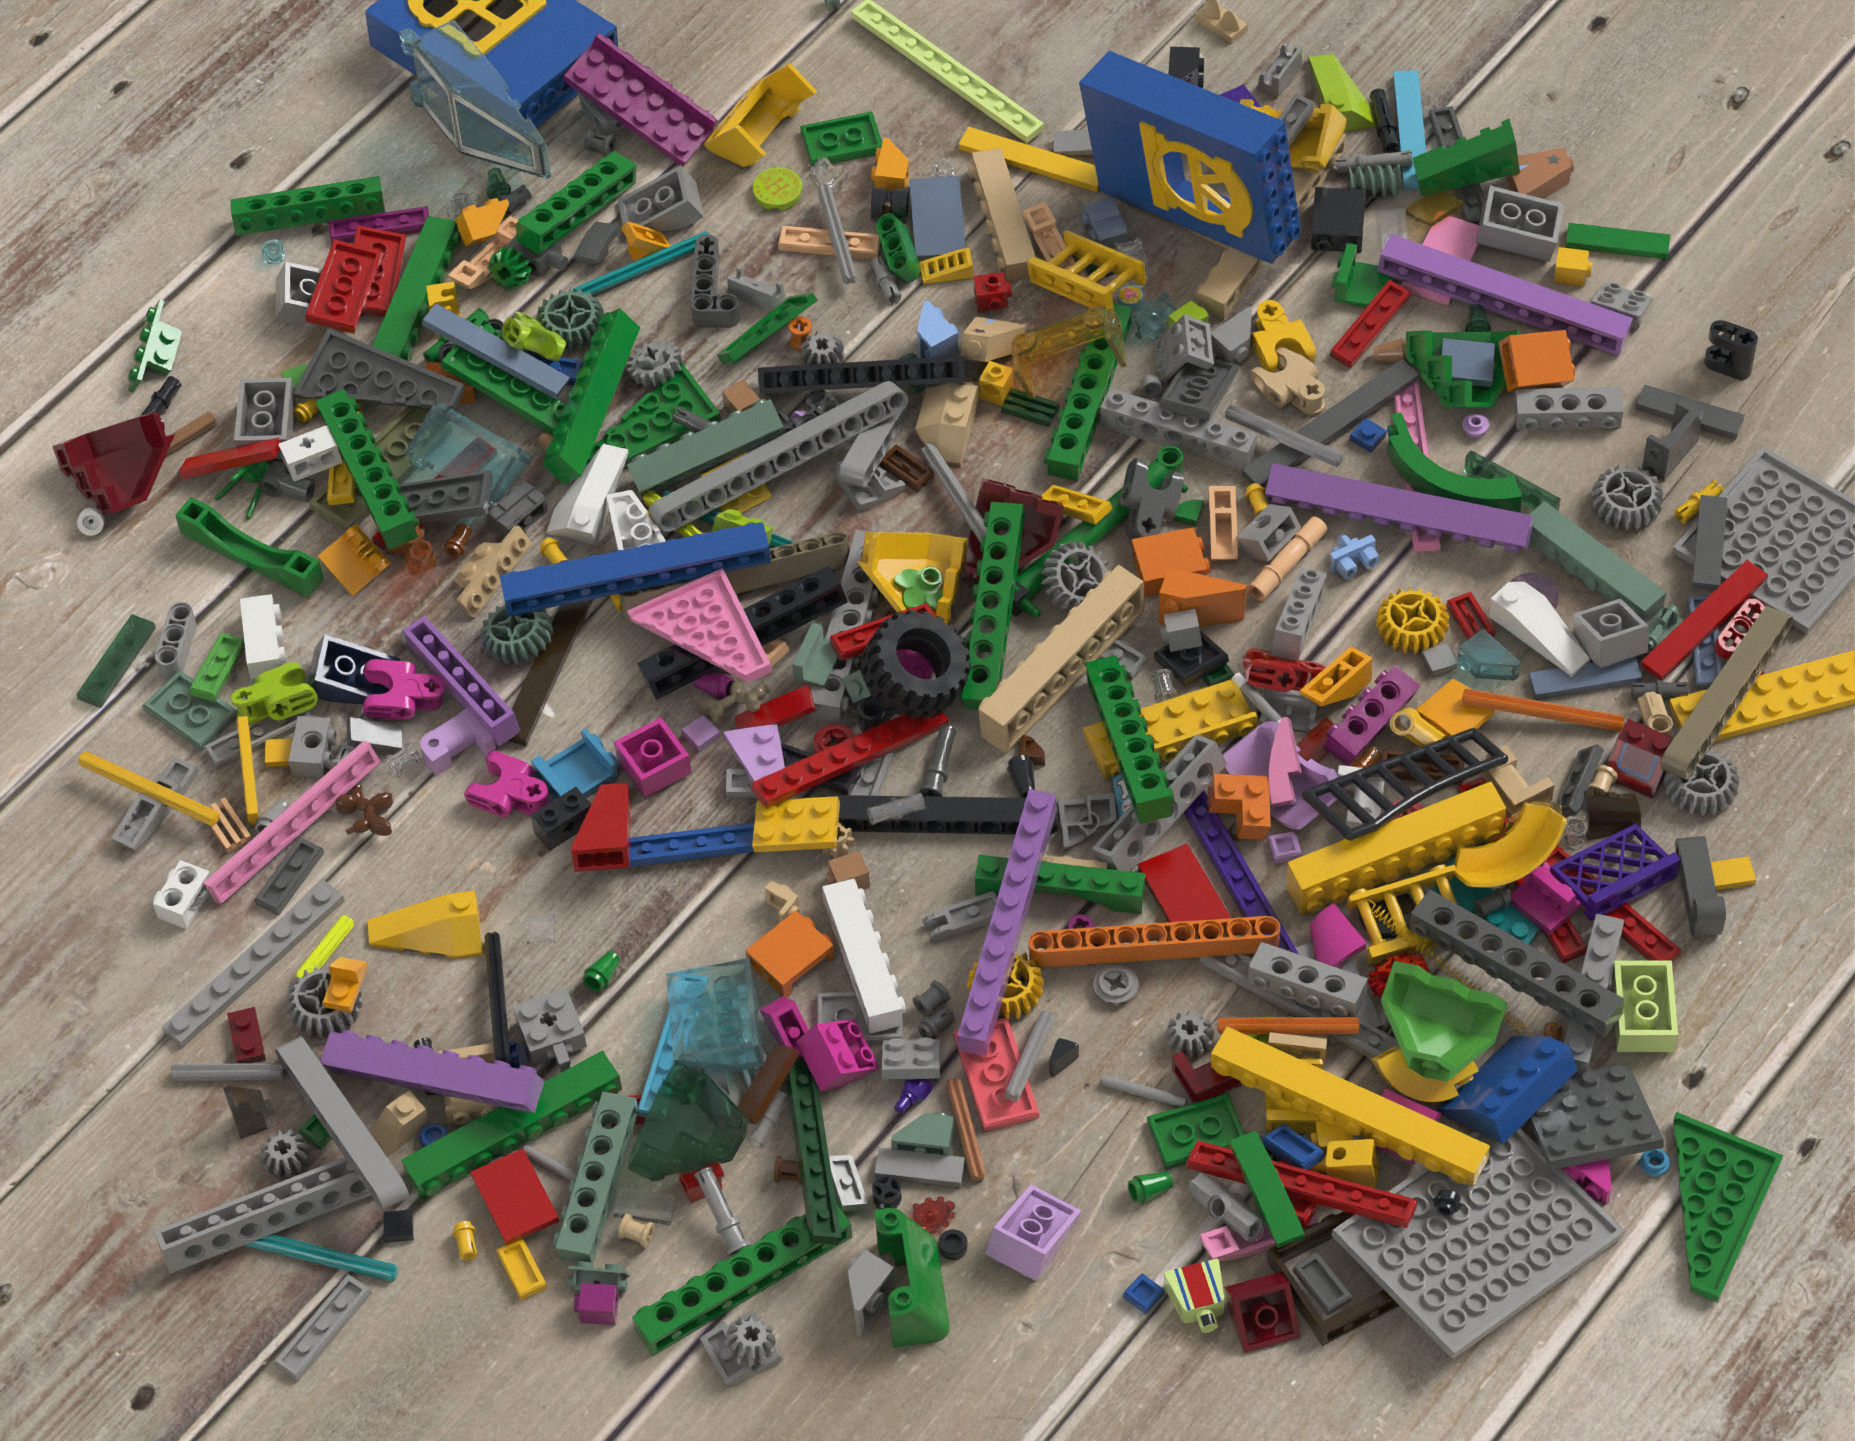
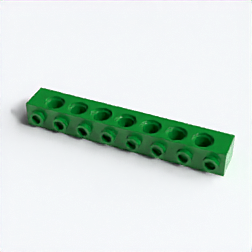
M1113 303L1114 310L1108 315L1097 310L1094 312L1092 319L1094 327L1087 332L1085 340L1086 350L1081 349L1079 355L1080 367L1079 369H1074L1072 376L1073 387L1072 389H1067L1065 396L1066 407L1065 409H1060L1058 416L1059 427L1058 429L1054 428L1052 432L1051 443L1053 445L1051 449L1047 448L1045 452L1044 463L1048 464V475L1074 481L1079 480L1101 416V405L1112 384L1132 325V307Z
M342 389L316 400L321 418L325 426H328L338 446L339 453L388 550L418 538L415 527L419 526L413 511L408 513L407 510L410 509L405 495L399 496L398 493L402 491L397 479L390 478L393 476L388 462L382 463L384 456L379 445L373 446L376 443L371 429L365 430L368 426L362 412L356 413L359 411L354 397L349 398L346 391Z
M991 502L990 512H985L984 527H987L986 536L981 538V552H984L983 560H978L977 576H980L979 584H975L973 592L976 607L971 609L970 625H973L972 634L968 633L966 638V648H968L970 653L968 661L971 664V670L965 686L959 693V699L963 700L965 709L978 710L983 699L990 697L1002 681L1026 517L1023 504ZM1001 530L1008 531L1005 535H997ZM998 554L1005 555L1000 560L993 559ZM993 579H1001L997 584L989 583ZM990 603L997 604L995 608H986V606ZM985 628H994L990 633H982ZM983 652L990 653L986 658L978 657ZM979 677L987 678L982 683L975 682V680Z
M1116 655L1085 662L1087 683L1139 824L1171 817V805L1175 804L1172 788H1166L1168 786L1166 772L1159 769L1161 768V761L1158 752L1152 751L1155 750L1151 734L1146 735L1148 732L1147 723L1144 716H1139L1141 715V709L1138 699L1133 700L1135 695L1132 683L1126 682L1128 681V675L1125 665L1119 664Z
M837 1205L842 1236L839 1245L852 1238L851 1223ZM806 1214L801 1217L796 1216L779 1230L770 1231L765 1234L760 1241L752 1246L741 1248L730 1259L719 1261L710 1271L701 1276L692 1277L683 1287L676 1291L671 1290L665 1293L661 1300L651 1306L646 1305L640 1308L632 1316L634 1330L651 1355L654 1356L839 1245L811 1243ZM791 1242L797 1243V1245L794 1247L785 1246L786 1244ZM765 1257L772 1258V1260L769 1262L760 1261L762 1258ZM739 1272L748 1273L746 1276L743 1277L735 1276ZM714 1287L723 1288L718 1292L710 1291ZM689 1302H697V1303H698L697 1305H695V1306H693V1307H687V1306H685V1305H686L687 1303H689ZM663 1317H672L668 1322L660 1321Z

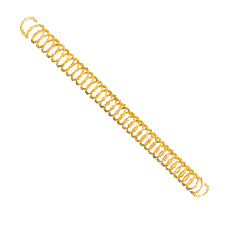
M1365 900L1364 903L1366 907V901H1370L1374 904L1371 910V914L1375 913V918L1380 916L1379 921L1384 919L1383 924L1388 923L1387 928L1392 926L1391 931L1396 930V934H1399L1401 932L1400 938L1404 937V941H1407L1409 939L1408 945L1413 943L1412 948H1415L1418 945L1416 951L1421 950V955L1426 953L1425 958H1428L1430 956L1429 961L1434 960L1433 965L1439 962L1437 968L1442 967V972L1447 969L1446 975L1451 973L1450 978H1453L1454 976H1456L1455 979L1457 978L1458 974L1460 973V970L1452 976L1456 967H1454L1449 973H1447L1452 963L1443 970L1448 960H1446L1441 966L1439 965L1444 957H1442L1435 963L1437 957L1439 956L1438 953L1433 959H1431L1435 950H1433L1426 957L1431 946L1425 952H1423L1425 946L1427 945V943H1425L1418 950L1423 940H1421L1418 944L1414 946L1415 942L1418 939L1417 936L1411 943H1409L1414 933L1407 939L1406 937L1410 930H1408L1403 936H1401L1406 926L1397 933L1402 923H1400L1395 929H1393L1394 925L1398 920H1395L1389 926L1391 920L1393 919V916L1387 922H1385L1386 918L1389 915V913H1387L1380 920L1385 909L1379 915L1376 916L1381 906H1379L1372 913L1376 904L1371 900ZM1462 974L1457 981L1460 979L1459 982H1461L1465 974ZM1469 977L1462 982L1463 985L1466 984ZM1473 980L1469 984H1467L1466 987L1468 986L1469 988ZM1475 984L1471 989L1474 990L1477 984ZM1509 1011V1012L1503 1017V1018L1506 1017L1505 1023H1507L1508 1021H1510L1509 1026H1512V1025L1515 1023V1025H1514V1027H1513V1030H1515V1029H1517V1028L1519 1027L1517 1033H1520L1521 1031H1523V1030L1525 1029L1528 1033H1530V1034L1532 1035V1033L1529 1032V1031L1526 1029V1028L1528 1027V1025H1526L1523 1029L1520 1030V1028H1521V1026L1523 1025L1524 1021H1522V1022L1515 1028L1517 1022L1519 1021V1018L1516 1019V1020L1511 1024V1022H1512V1020L1514 1019L1515 1015H1513L1509 1020H1507V1018H1508V1016L1510 1015L1511 1011Z

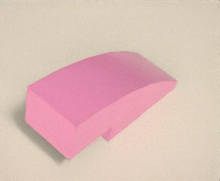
M1288 717L1281 719L1271 749L1269 790L1271 804L1275 808L1296 804L1291 776L1302 774L1292 724Z

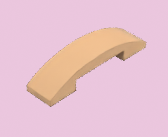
M1046 201L1023 210L1024 219L1042 259L1048 262L1066 247L1056 228L1057 221ZM1070 256L1058 267L1067 270L1075 264V261ZM1083 270L1079 274H1077L1081 277L1087 278Z
M509 216L499 226L495 238L470 262L463 260L448 275L449 279L468 289L475 288L488 281L491 271L487 269L490 263L489 259L500 248L506 247L514 238L518 220Z

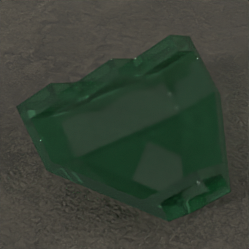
M675 1060L665 1079L663 1078L631 1150L627 1169L654 1182L679 1172L685 1174L704 1169V1166L720 1162V1164L730 1162L745 1139L748 1118L703 1069L698 1072Z

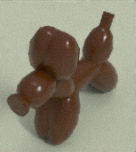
M356 784L350 794L340 795L336 799V810L339 813L349 814L356 809L364 812V818L357 820L351 828L346 829L347 835L353 832L364 833L368 830L380 836L391 835L392 829L388 820L375 816V814L385 812L392 806L394 801L391 793H379L368 800L363 798L362 786Z

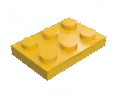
M838 796L786 799L768 808H765L760 801H757L752 844L754 853L836 848L840 808Z

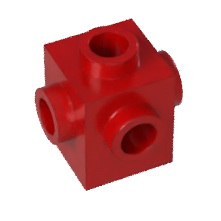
M1004 272L973 276L974 295L978 312L1008 308V297H1012L1011 283L1005 281Z

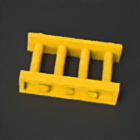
M1068 230L1063 232L1066 247L1048 262L1034 256L1027 261L1031 283L1106 315L1114 310L1112 294L1129 280L1141 285L1147 283L1144 262ZM1072 255L1080 258L1067 270L1058 267ZM1091 263L1099 266L1087 278L1077 275ZM1109 272L1119 275L1107 286L1097 283Z
M1439 865L1430 869L1425 874L1368 891L1365 888L1358 889L1350 894L1351 896L1348 897L1346 909L1349 911L1359 908L1372 942L1365 955L1369 967L1383 963V959H1388L1395 954L1399 957L1404 952H1407L1409 955L1419 951H1416L1418 945L1412 948L1413 943L1408 945L1409 939L1404 941V937L1400 938L1401 932L1396 937L1397 939L1387 942L1385 939H1382L1375 918L1371 914L1369 904H1372V902L1366 901V907L1365 900L1368 899L1374 903L1385 900L1391 917L1393 916V922L1398 920L1395 928L1402 923L1397 933L1406 926L1401 935L1403 936L1408 931L1396 896L1411 892L1417 906L1424 897L1422 888L1437 884L1441 895L1457 904L1448 882L1453 879L1456 871L1455 865L1448 867ZM1412 931L1408 933L1406 939L1413 934ZM1414 933L1412 939L1409 942L1411 943L1418 936V939L1415 942L1414 946L1418 944L1421 940H1423L1418 950L1425 943H1427V945L1425 946L1424 950L1428 949L1430 946L1431 948L1438 946L1436 942L1430 940L1427 937H1420L1416 933Z

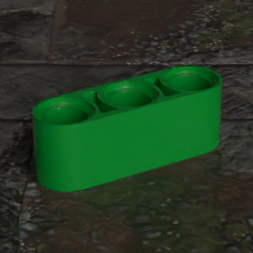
M891 213L884 214L877 221L876 228L888 267L903 282L911 283L918 278L921 270L909 231L896 216Z

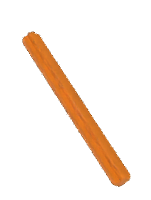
M1465 689L1462 695V703L1464 705L1614 731H1621L1624 727L1625 720L1622 715L1473 689Z

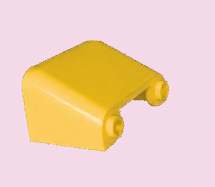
M1241 99L1240 104L1277 119L1284 111L1273 110L1269 105L1255 107L1253 106L1254 101L1252 99ZM1321 104L1320 109L1314 108L1313 115L1289 148L1292 168L1304 169L1311 173H1318L1319 170L1325 169L1345 131L1347 119L1333 104Z

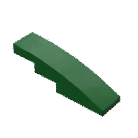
M1253 1131L1229 1140L1230 1149L1241 1168L1242 1177L1254 1197V1204L1277 1247L1305 1238L1293 1205L1258 1133Z

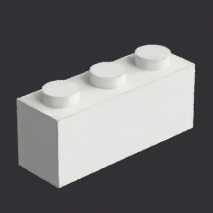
M272 594L240 599L246 661L251 679L287 662L285 648L280 647V642L284 641L282 625L278 626L277 620H282L279 604H274Z

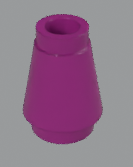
M709 673L693 681V686L722 700L731 695L730 686L735 680L730 678L728 674Z

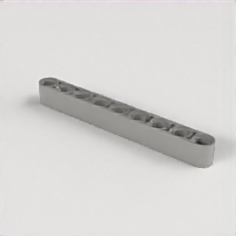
M300 1036L276 1048V1055L279 1062L283 1064L285 1072L380 1209L383 1211L409 1198L404 1181L304 1038Z

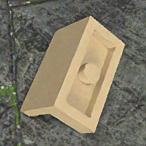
M1270 1032L1268 1045L1298 1059L1313 1057L1315 1059H1322L1323 1063H1325L1328 1034H1280Z

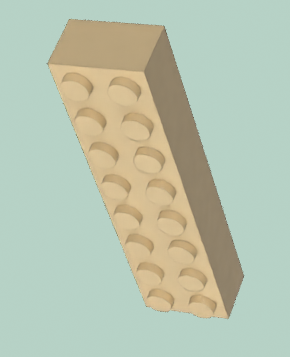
M1119 564L1112 572L1108 571L1103 576L1101 583L1095 589L1088 591L1082 603L1078 607H1073L1060 625L1053 627L1049 637L1043 643H1038L1034 647L1032 654L1025 661L1018 663L1014 673L1008 679H1003L990 697L983 699L978 709L981 737L1007 755L1021 740L1022 735H1026L1086 673L1085 662L1098 660L1145 611L1144 581Z

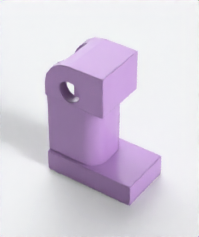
M468 708L435 730L428 732L420 741L423 761L435 776L452 767L451 758L474 743L486 757L491 751H496L494 737Z

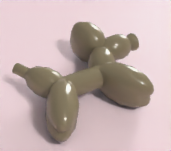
M734 681L730 686L731 695L720 701L712 698H702L697 701L696 706L702 715L712 717L713 722H717L723 716L724 710L738 703L745 704L751 712H757L760 709L759 700L763 699L766 693H770V689L765 684L763 687L758 686L747 692L743 688L742 682Z

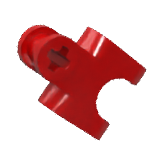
M1251 648L1243 656L1245 677L1249 684L1282 692L1290 690L1300 691L1326 668L1324 665L1312 661H1294L1273 656L1272 651L1259 648Z

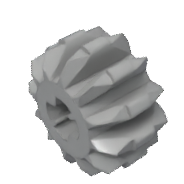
M827 330L824 334H819L816 331L815 336L807 335L806 342L802 343V361L807 365L841 363L844 359V344L842 340H839L837 334L829 335Z
M1189 1009L1186 1016L1178 1012L1176 1019H1170L1168 1029L1165 1031V1038L1168 1041L1170 1050H1176V1054L1182 1051L1187 1054L1190 1060L1194 1053L1202 1057L1204 1050H1210L1212 1039H1214V1031L1211 1029L1210 1019L1203 1020L1201 1012L1194 1016Z
M278 1129L276 1137L268 1135V1143L261 1144V1164L264 1165L268 1174L274 1173L278 1179L283 1174L291 1178L293 1171L301 1173V1165L308 1164V1145L304 1143L305 1141L301 1134L295 1135L291 1129L286 1134H283Z
M751 1315L747 1318L746 1322L738 1318L735 1325H730L728 1328L727 1337L725 1338L729 1358L737 1357L738 1365L746 1361L750 1368L754 1365V1361L763 1365L766 1358H770L773 1355V1347L776 1343V1337L772 1334V1325L763 1326V1317L757 1322L753 1321Z

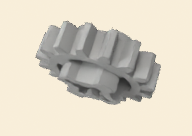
M664 339L661 343H657V340H654L652 345L644 343L643 349L636 348V355H629L630 361L626 363L629 375L636 384L642 382L643 386H647L649 382H652L653 386H656L658 381L665 383L668 376L675 377L674 371L681 370L680 364H683V359L679 347L675 346L673 341L668 344L666 339Z

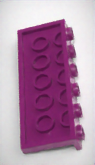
M600 33L594 37L592 44L563 77L565 83L682 167L687 164L713 133L718 122L711 112L702 109L690 97L683 95L671 83L661 79L649 67L643 66L630 53L624 52L612 40L602 36Z

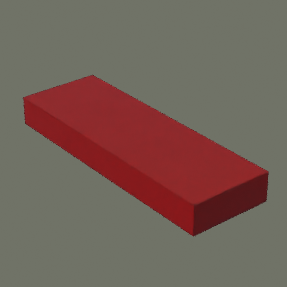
M805 685L761 704L757 712L747 710L734 717L737 729L777 724L780 727L813 713L816 709L811 689L808 685Z

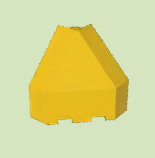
M865 532L862 558L857 563L897 613L910 608H907L903 603V594L906 589L894 583L896 575L906 569L920 571L929 566L938 569L943 579L940 587L943 591V596L938 601L937 609L931 608L936 617L940 616L945 619L944 623L949 626L952 617L951 606L956 601L959 589L960 573H963L968 538L918 532Z

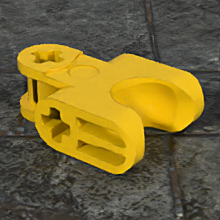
M1273 300L1261 302L1257 308L1256 328L1258 332L1251 333V343L1262 368L1268 372H1277L1278 356L1275 351L1280 347L1287 348L1314 362L1316 349L1302 320L1289 322L1282 306L1278 302Z

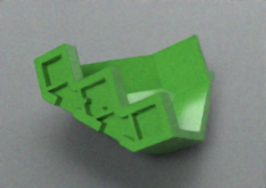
M1397 961L1393 963L1381 999L1382 1006L1408 1068L1423 1077L1445 1082L1449 1081L1495 1043L1508 1004L1493 993L1469 989L1456 979L1431 975L1418 965Z

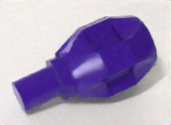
M934 1078L906 1079L900 1099L894 1105V1109L902 1114L908 1106L926 1099L932 1092L935 1082Z

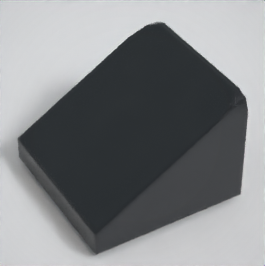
M1062 1038L1057 1039L1049 1060L1050 1076L1055 1077L1079 1057L1078 1043Z

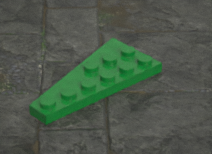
M483 313L474 325L505 341L500 330H495L489 324L487 316ZM457 344L441 362V368L553 435V431L558 426L562 417L561 412L567 404L563 403L558 397L557 399L550 397Z

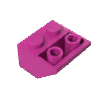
M855 1019L816 1024L796 1041L820 1091L841 1088L879 1069L874 1054L870 1050Z

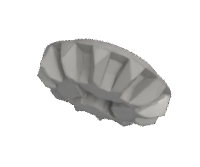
M1109 964L1102 967L1096 973L1093 980L1096 997L1102 998L1105 1004L1111 1002L1116 1006L1121 1002L1128 1003L1133 996H1136L1139 986L1136 973L1128 966L1122 964ZM1121 978V988L1117 987L1111 991L1110 983L1115 984Z

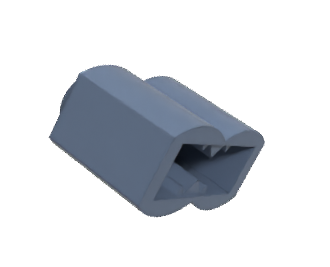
M1112 197L1083 205V213L1080 214L1083 228L1088 227V237L1090 240L1111 249L1128 244L1126 225Z

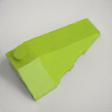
M1333 54L1310 56L1309 64L1319 105L1333 104L1347 119L1345 131L1375 128L1376 124L1371 105Z

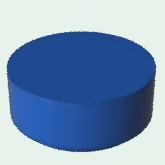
M430 1123L424 1126L419 1134L422 1148L448 1135L445 1126L439 1123Z

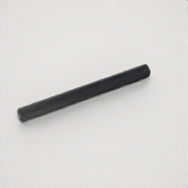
M494 931L493 933L488 932L484 936L495 1060L509 1063L511 1059L501 942L499 933Z

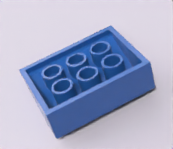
M1512 1036L1478 1069V1072L1472 1075L1473 1079L1457 1089L1459 1095L1446 1100L1438 1108V1112L1503 1144L1578 1071L1571 1047L1549 1036Z

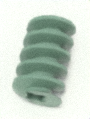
M1399 164L1396 165L1394 172L1391 165H1386L1384 172L1381 166L1377 165L1374 173L1370 166H1366L1364 173L1357 166L1354 174L1351 168L1348 167V188L1366 190L1365 198L1368 191H1371L1373 198H1376L1378 190L1381 191L1383 197H1386L1388 190H1391L1393 197H1396L1397 191L1401 187Z

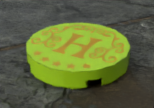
M775 167L762 171L753 183L754 199L765 209L772 210V208H778L779 210H786L798 203L802 196L801 178L797 173L787 168Z

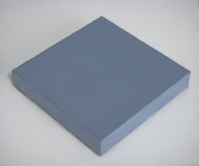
M1443 338L1441 356H1452V381H1472L1473 386L1492 387L1495 344Z

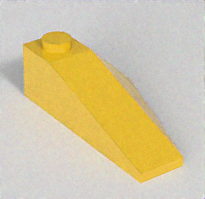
M475 890L446 894L367 920L369 945L371 947L398 951L411 949L426 955H430V953L445 954L446 958L453 959L483 955L479 906Z

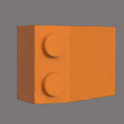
M1168 567L1159 592V624L1165 625L1163 614L1193 608L1196 610L1199 627L1242 621L1245 618L1246 584Z

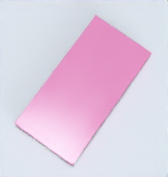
M1439 212L1422 245L1472 262L1480 244L1476 243L1479 225ZM1405 281L1401 284V287L1412 294L1449 306L1453 299Z

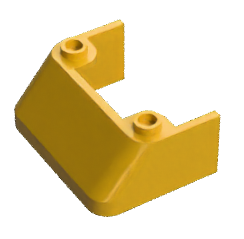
M788 63L753 84L705 141L704 146L711 153L739 166L745 167L748 165L752 167L760 158L765 156L766 152L760 146L779 122L787 116L789 118L794 117L801 109L799 107L800 103L813 96L817 90L791 63Z

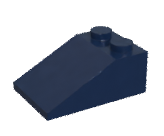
M324 634L314 649L307 684L314 688L319 699L329 702L363 705L369 695L389 692V689L382 684L371 683L366 679L364 675L365 664L373 659L400 661V658Z

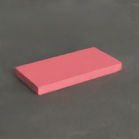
M1002 1018L996 1021L987 1056L959 1050L957 1036L959 1030L953 1031V1038L983 1131L986 1132L1039 1118V1111L1028 1080L1017 1102L1006 1099L1004 1095L1021 1057L1009 1020Z

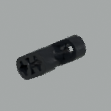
M1718 320L1713 322L1710 326L1708 337L1709 341L1714 345L1706 350L1705 366L1712 371L1734 379L1744 380L1749 378L1752 373L1758 342L1757 334L1750 329L1728 321Z

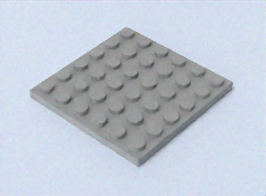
M1762 447L1718 496L1728 498L1720 582L1723 583L1746 560L1750 561L1768 574V580L1748 599H1757L1765 606L1792 615V626L1808 634L1855 580V500L1767 448ZM1698 520L1674 545L1672 551L1674 555L1693 566Z

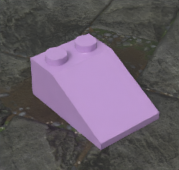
M1030 1184L994 1226L985 1254L997 1262L1020 1272L1022 1275L1037 1281L1050 1265L1079 1218L1081 1210Z

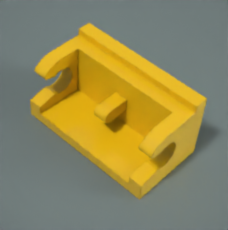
M454 282L426 286L430 310L437 303L460 316ZM435 333V338L440 337L439 334Z

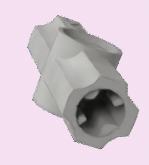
M1205 1173L1198 1174L1196 1178L1190 1181L1188 1187L1190 1196L1207 1208V1213L1212 1220L1223 1221L1247 1241H1253L1258 1235L1262 1234L1265 1227L1263 1219L1246 1206L1245 1200L1240 1194L1228 1192Z

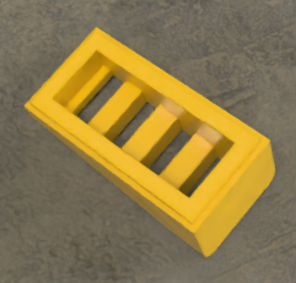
M970 248L955 250L919 262L923 284L973 278ZM939 267H944V270L939 271ZM930 268L934 269L933 274H929Z

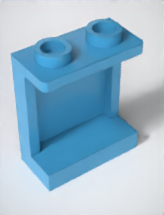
M586 728L581 730V740L546 762L540 755L531 760L532 768L535 770L534 777L545 782L548 793L554 800L574 787H577L587 798L597 792L600 785L610 784L618 778L617 766L619 763L612 752L607 753L603 748L600 738L596 734L592 735Z

